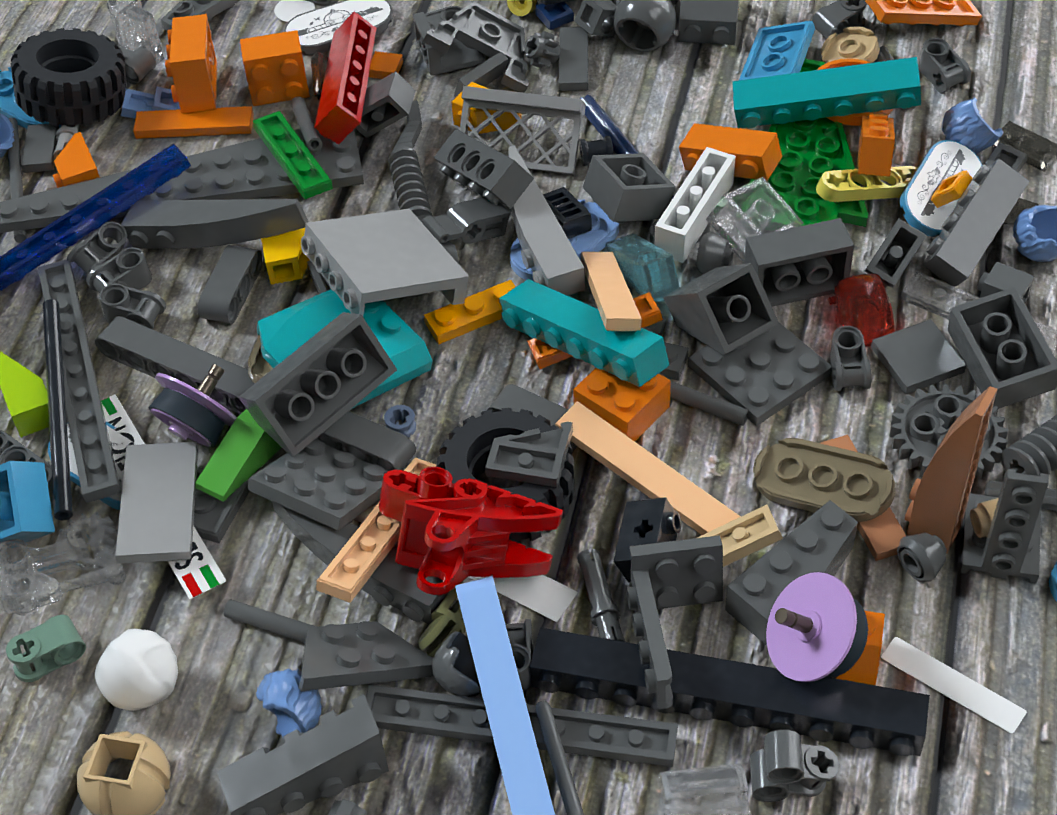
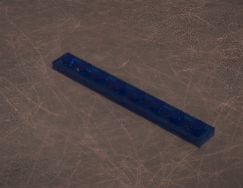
M173 143L0 256V291L12 283L21 280L26 274L41 264L47 263L52 257L67 247L73 246L78 240L93 230L100 228L105 222L119 213L128 210L131 205L140 199L154 193L157 188L172 178L181 175L183 171L191 167L187 157Z

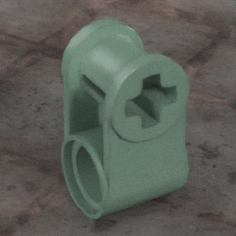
M57 615L51 617L43 624L12 638L7 644L6 654L8 659L14 664L13 669L16 677L24 682H34L50 672L78 660L84 654L86 645L71 619L67 615ZM20 645H23L26 651L23 654L20 649ZM32 662L35 667L34 671L31 670L29 665Z

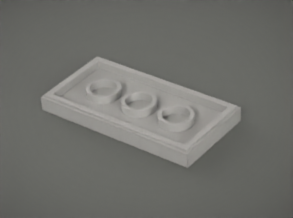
M197 442L126 445L115 553L117 564L191 559L198 461Z

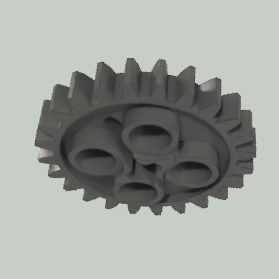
M944 384L942 391H937L933 385H930L927 394L919 388L916 389L915 398L907 394L904 404H897L896 413H893L889 436L893 438L892 448L900 449L898 459L909 458L908 469H913L917 466L921 467L920 476L923 477L927 466L951 425L968 405L975 400L976 391L973 390L968 395L963 394L962 386L959 385L955 392L950 391L947 384ZM994 406L992 409L975 474V477L978 479L982 478L983 470L991 473L994 464L1001 462L1002 451L1005 450L1007 445L1008 429L1003 427L1005 418L996 417L998 412L997 406Z

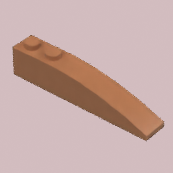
M989 386L968 405L951 425L927 466L922 479H916L909 495V499L912 502L904 520L909 522L906 536L920 533L936 535L945 544L946 554H948L962 527L997 388Z

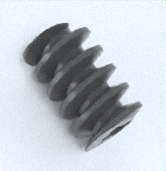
M1057 415L1002 451L1001 464L1005 470L1013 469L1016 470V473L1039 476L1040 473L1049 475L1050 471L1057 469Z

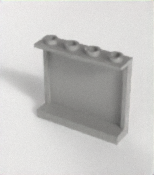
M410 209L308 222L305 225V234L301 238L303 254L311 260L317 272L322 274L329 283L331 290L336 292L343 301L345 308L349 309L351 313L363 316L365 303L441 291L452 305L463 304L465 301L469 275Z

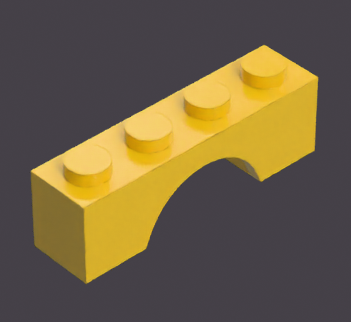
M305 228L261 238L271 285L302 279L307 269V261H310L301 249V238L305 234Z

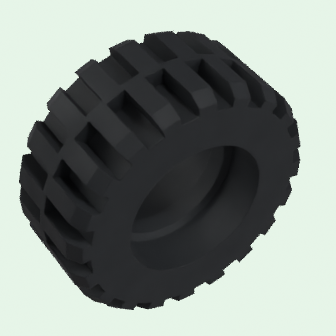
M59 28L52 32L47 30L40 32L38 36L32 35L28 37L26 42L22 41L11 57V72L16 103L29 117L33 116L36 121L41 123L46 121L50 125L58 127L59 124L68 127H75V125L79 124L87 126L92 125L94 121L101 122L106 120L108 115H114L123 105L127 88L125 57L117 44L103 34L99 36L94 31L88 30L85 32L78 28H72V30Z
M502 408V411L492 412V409L482 411V416L475 418L473 415L463 421L462 427L456 426L448 434L449 439H446L439 449L440 456L437 458L436 467L450 472L453 477L452 483L454 484L461 479L477 480L486 471L485 467L494 438L506 435H520L525 431L539 428L540 433L560 428L556 425L551 426L550 420L541 415L535 417L533 412L521 409L520 412L512 411V408ZM569 444L558 488L524 483L516 487L501 489L512 492L511 494H519L536 500V503L542 502L562 509V519H564L569 512V505L573 502L575 494L574 459L571 445ZM543 531L510 532L509 540L522 544L521 540L529 538L530 541L542 537L541 532Z

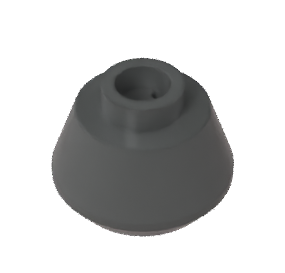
M710 231L704 234L698 248L697 269L703 275L717 267L731 266L734 248L729 247L728 240Z
M920 533L905 536L899 542L897 549L899 560L904 569L916 580L927 582L934 580L946 562V546L936 535Z

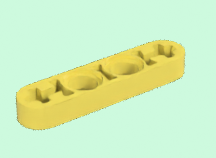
M891 167L890 177L858 174V169L826 171L822 174L816 191L821 198L830 202L900 198L918 167ZM881 180L888 182L892 186L883 183ZM854 182L860 183L864 187L858 186Z

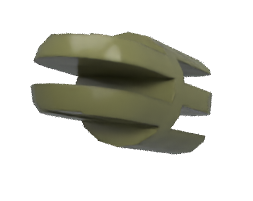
M455 587L449 591L431 614L433 621L418 640V647L421 650L434 641L427 651V655L430 657H435V653L442 643L453 632L457 631L464 634L466 631L459 600L449 610L458 597Z

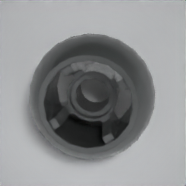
M621 0L614 14V27L618 37L627 46L638 51H652L662 47L674 33L676 25V13L670 0Z

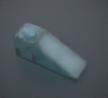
M634 233L605 243L607 251L614 253L620 269L638 294L643 295L650 292L655 302L665 301L663 296L680 288L672 254Z

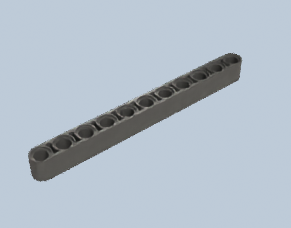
M120 316L115 317L95 339L96 347L106 357L154 378L157 373L169 375L195 389H198L205 376L208 375L211 366L216 364L224 369L225 372L220 380H217L218 383L209 397L226 409L238 414L246 410L239 396L255 383L250 379L248 369ZM349 411L316 438L339 451L349 452L365 462L382 466L386 471L403 470L416 453L415 444L407 436Z

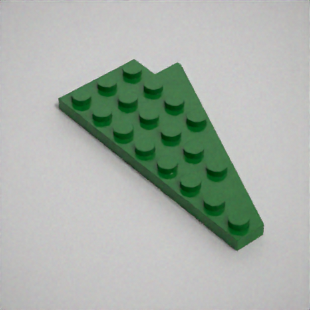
M805 59L800 72L817 70L825 62ZM825 117L816 120L771 124L769 132L777 133L783 157L768 181L750 180L738 213L737 224L775 232L841 218L843 223L866 227L868 212L864 200L830 202L821 198L816 191L817 184L824 172L855 169L842 123L834 122Z

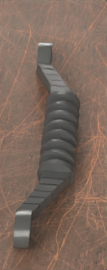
M416 100L412 102L409 115L406 116L408 124L388 156V164L400 210L410 209L423 223V218L433 215L430 210L418 156L413 149L422 130L420 108ZM450 241L441 244L459 264L455 244Z

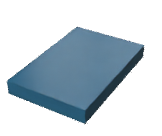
M813 21L759 28L739 80L799 73L815 31Z

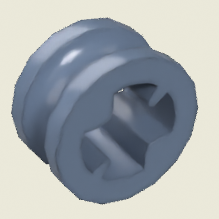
M396 405L386 411L384 421L387 428L407 437L414 434L416 430L415 414L410 407ZM402 420L404 424L399 425V422L395 424V421Z

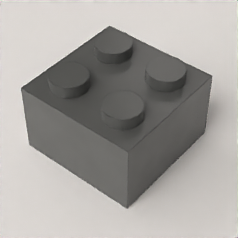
M644 153L593 155L583 184V189L591 196L593 201L600 206L610 220L617 223L660 219L670 204L676 188Z

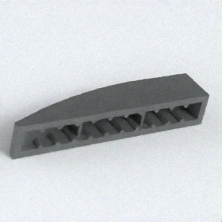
M298 199L135 200L121 225L125 228L127 239L134 248L189 249L222 246L271 237L305 228L306 223L309 221Z
M272 501L275 512L292 533L328 566L359 528L349 522L338 531ZM394 545L362 587V590L370 594L379 604L383 606L391 605L403 611L411 620L416 622L423 621L430 625L433 621L431 614L449 592L443 595H431L421 591L416 584L419 569L397 564L395 559L398 546ZM437 577L425 578L430 583L443 582Z

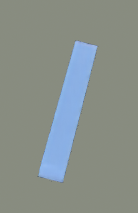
M493 576L455 585L512 815H555Z

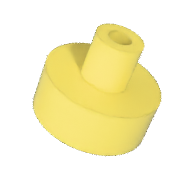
M507 0V5L514 15L525 16L534 11L537 0Z

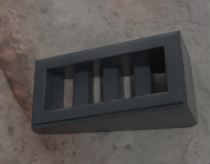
M565 187L543 194L568 239L592 230L591 214Z

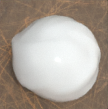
M128 629L111 641L100 657L95 670L96 683L103 696L113 706L127 711L147 708L166 699L173 692L178 676L177 657L170 643L156 632L141 629Z

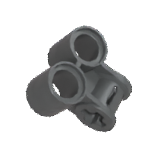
M776 730L770 732L764 737V749L753 752L749 757L752 795L756 800L762 802L780 801L788 797L789 794L808 797L817 796L825 788L826 781H830L837 775L840 765L838 758L827 747L801 744V737L795 731Z

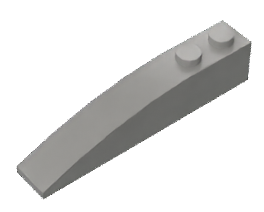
M515 145L510 146L509 158L515 160L531 175ZM533 179L511 208L517 237L522 248L521 256L526 269H532L534 282L565 295L585 290L584 266Z

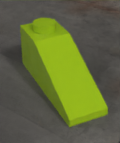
M0 351V388L20 437L48 428V397L42 378Z

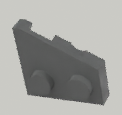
M563 422L560 429L540 433L539 428L525 431L520 435H506L494 438L485 467L486 476L558 488L573 433V422Z

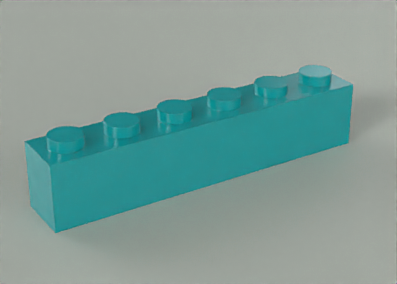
M917 57L732 81L737 128H754L762 125L785 124L793 121L816 120L818 118L847 116L849 114L878 112L880 110L910 108L921 105V85Z
M527 279L499 298L503 310L502 318L510 328L521 331L531 338L538 339L553 348L568 353L576 359L583 360L638 387H641L669 366L662 336L644 328H641L639 331H607L597 308L530 279Z

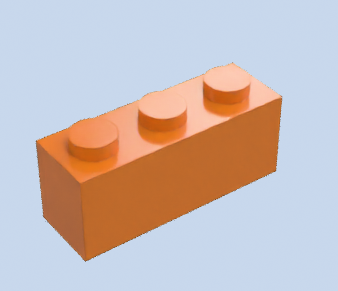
M871 112L869 116H862L858 148V174L890 177L895 133L893 118H888V114Z
M694 123L679 145L685 170L691 171L706 147L736 156L734 177L768 181L783 157L776 132Z

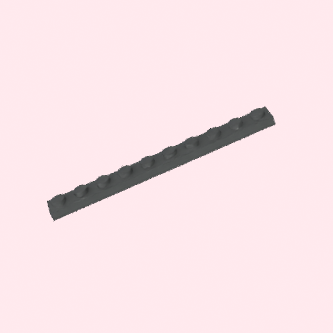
M65 259L38 267L44 301L53 299L59 302L66 414L82 495L85 502L90 503L119 494L121 489L71 263Z

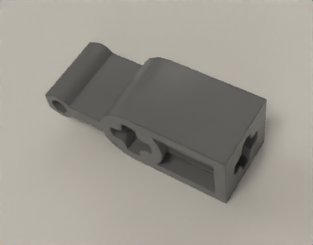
M485 197L459 202L453 205L444 215L435 217L429 215L423 218V224L440 244H445L449 240L457 238L468 244L504 236L510 212L501 203L495 206Z

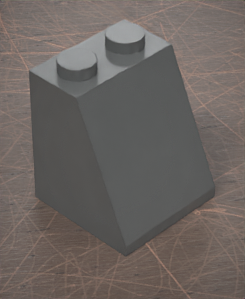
M681 0L678 42L735 45L740 0Z
M752 263L714 268L663 296L676 326L721 354L729 353L779 324Z

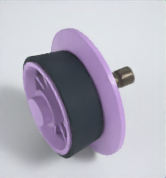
M213 364L208 375L205 376L198 389L163 373H157L155 376L156 381L164 390L148 408L156 418L169 426L168 430L184 440L189 438L207 447H215L224 425L231 427L237 418L229 410L209 397L218 383L217 380H220L225 372L218 365Z
M821 572L805 574L785 587L771 609L766 631L768 652L779 672L792 680L812 682L824 677H837L851 669L862 655L867 642L868 622L863 607L852 597L851 592L841 580Z

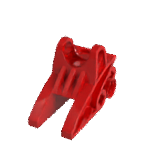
M440 467L424 468L419 476L403 470H391L384 474L379 511L383 515L401 522L395 562L419 569L416 584L421 591L431 595H443L452 590L455 585H459L468 576H493V578L530 577L545 575L550 570L553 555L534 548H526L523 544L509 540L510 532H539L557 529L561 523L562 509L542 502L536 503V500L519 494H511L512 492L493 485L487 486V483L475 479H461L454 484L452 483L453 477L451 473ZM437 577L443 582L430 583L425 578Z

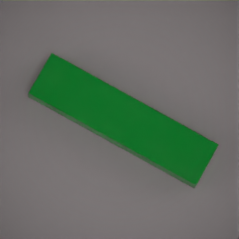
M280 111L253 120L255 131L304 199L333 189L331 179Z

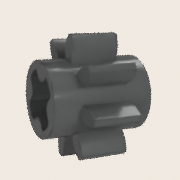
M543 31L542 34L535 32L534 35L528 38L525 44L526 57L531 59L530 65L542 68L543 65L550 67L551 64L557 61L560 55L559 42L554 40V34Z

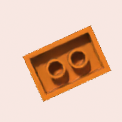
M207 14L172 18V29L167 30L169 44L166 45L168 59L165 60V67L168 78L173 77L174 85H171L174 103L179 102L181 113L216 109L218 63Z

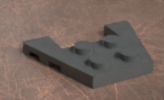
M472 2L456 12L449 21L444 20L439 23L435 30L431 28L427 31L423 42L445 54L454 38L461 41L467 48L476 49L487 55L488 58L502 52L508 60L506 63L507 69L500 83L517 92L525 93L529 80L526 79L525 75L528 68L527 63L524 62L525 33L523 27L476 2Z

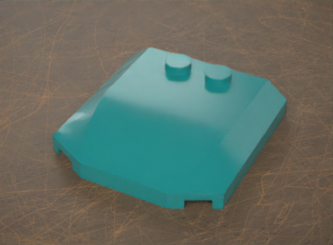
M330 289L259 320L257 323V334L260 335L263 358L272 368H275L341 313H351L350 310L345 308L343 301L336 292ZM383 300L365 303L363 318L397 368V371L354 407L430 371L433 360L424 340Z

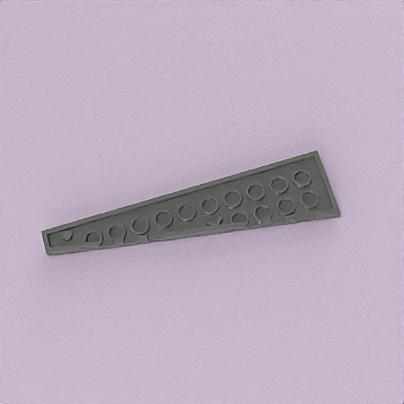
M301 129L294 130L308 148ZM355 130L339 145L331 139L323 137L318 131L322 147L318 151H309L331 179L332 187L338 188L364 184ZM259 138L169 161L159 160L153 165L0 202V233L123 217L127 215L135 200L256 199L300 192L262 139Z

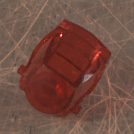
M878 274L853 275L840 280L837 286H834V296L829 297L828 301L830 305L834 304L833 315L838 328L841 326H853L859 329L863 334L865 347H870L873 339L895 332L892 306L885 286Z

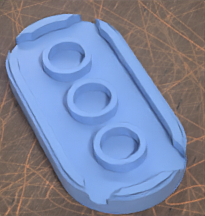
M585 199L578 201L591 214L592 230L568 239L580 261L581 252H599L611 244L619 233V223L610 220L594 201L585 203ZM517 238L511 246V267L519 277L534 281L532 269H526L521 256L522 248Z

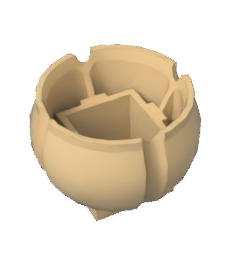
M128 731L111 733L109 735L100 734L98 740L84 754L82 758L83 764H81L77 771V790L83 804L91 814L154 815L164 804L165 790L170 788V765L164 751L149 737L140 733L132 735ZM118 758L134 760L127 780L104 777L112 761Z

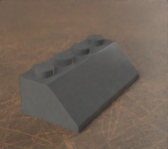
M343 312L241 394L239 399L256 423L289 455L294 457L396 372L397 368L361 314Z

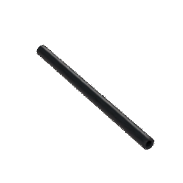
M49 299L43 302L42 307L53 505L55 519L65 521L72 518L73 511L60 307L58 301Z

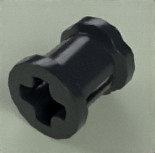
M609 135L605 136L602 140L586 142L585 139H579V150L583 167L591 163L593 155H613L612 141Z

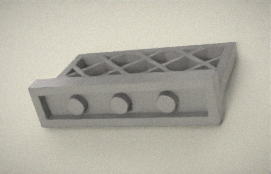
M463 86L461 98L464 101L459 131L467 134L469 126L472 131L467 135L471 137L476 136L480 142L487 145L479 135V132L492 122L501 134L487 145L493 148L503 139L506 140L509 146H513V143L507 136L522 126L530 139L517 148L519 154L533 142L543 154L533 163L526 162L522 157L528 169L574 175L582 117L585 115L586 104L582 99ZM470 108L482 109L488 116V119L474 128L469 121ZM488 110H494L496 112L493 115H491ZM504 112H511L517 119V122L504 132L495 119ZM517 113L526 114V115H525L524 117L520 118V117L517 115ZM534 115L541 116L547 125L533 136L524 123ZM547 117H554L555 119L550 122ZM562 119L574 120L573 132L562 139L553 126ZM551 129L560 142L545 152L537 139ZM572 139L571 148H569L566 143ZM564 146L570 154L568 167L556 166L549 156ZM545 159H547V161H548L551 165H548V164H540V163H542Z

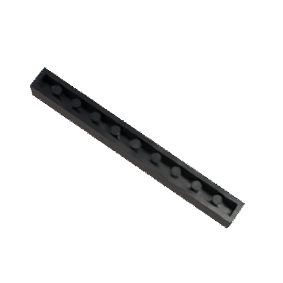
M541 627L538 633L530 664L531 686L538 687L540 690L548 693L558 691L572 693L587 700L595 698L614 701L621 706L630 707L638 705L653 708L660 713L677 712L688 714L699 720H722L743 728L755 726L770 729L771 731L791 730L799 735L810 736L812 739L820 742L833 740L849 743L859 749L877 748L891 751L898 756H921L926 738L930 695L829 677L812 682H798L784 676L777 668L667 649L672 671L670 686L673 694V705L669 708L658 709L655 693L648 694L645 669H649V665L641 664L638 644Z

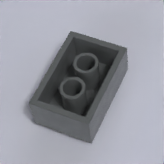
M841 218L746 237L744 264H753L768 300L773 307L848 291L854 244Z
M1015 286L950 308L948 332L981 394L989 386L998 389L993 407L997 406L999 409L1056 389L1057 360Z

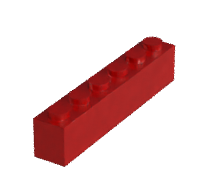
M355 11L333 33L314 127L323 137L331 139L338 145L361 123L377 29Z

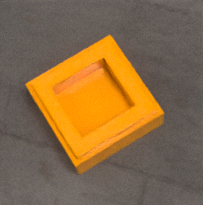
M963 170L942 180L932 195L931 201L938 208L961 198L971 183L972 176L967 170Z

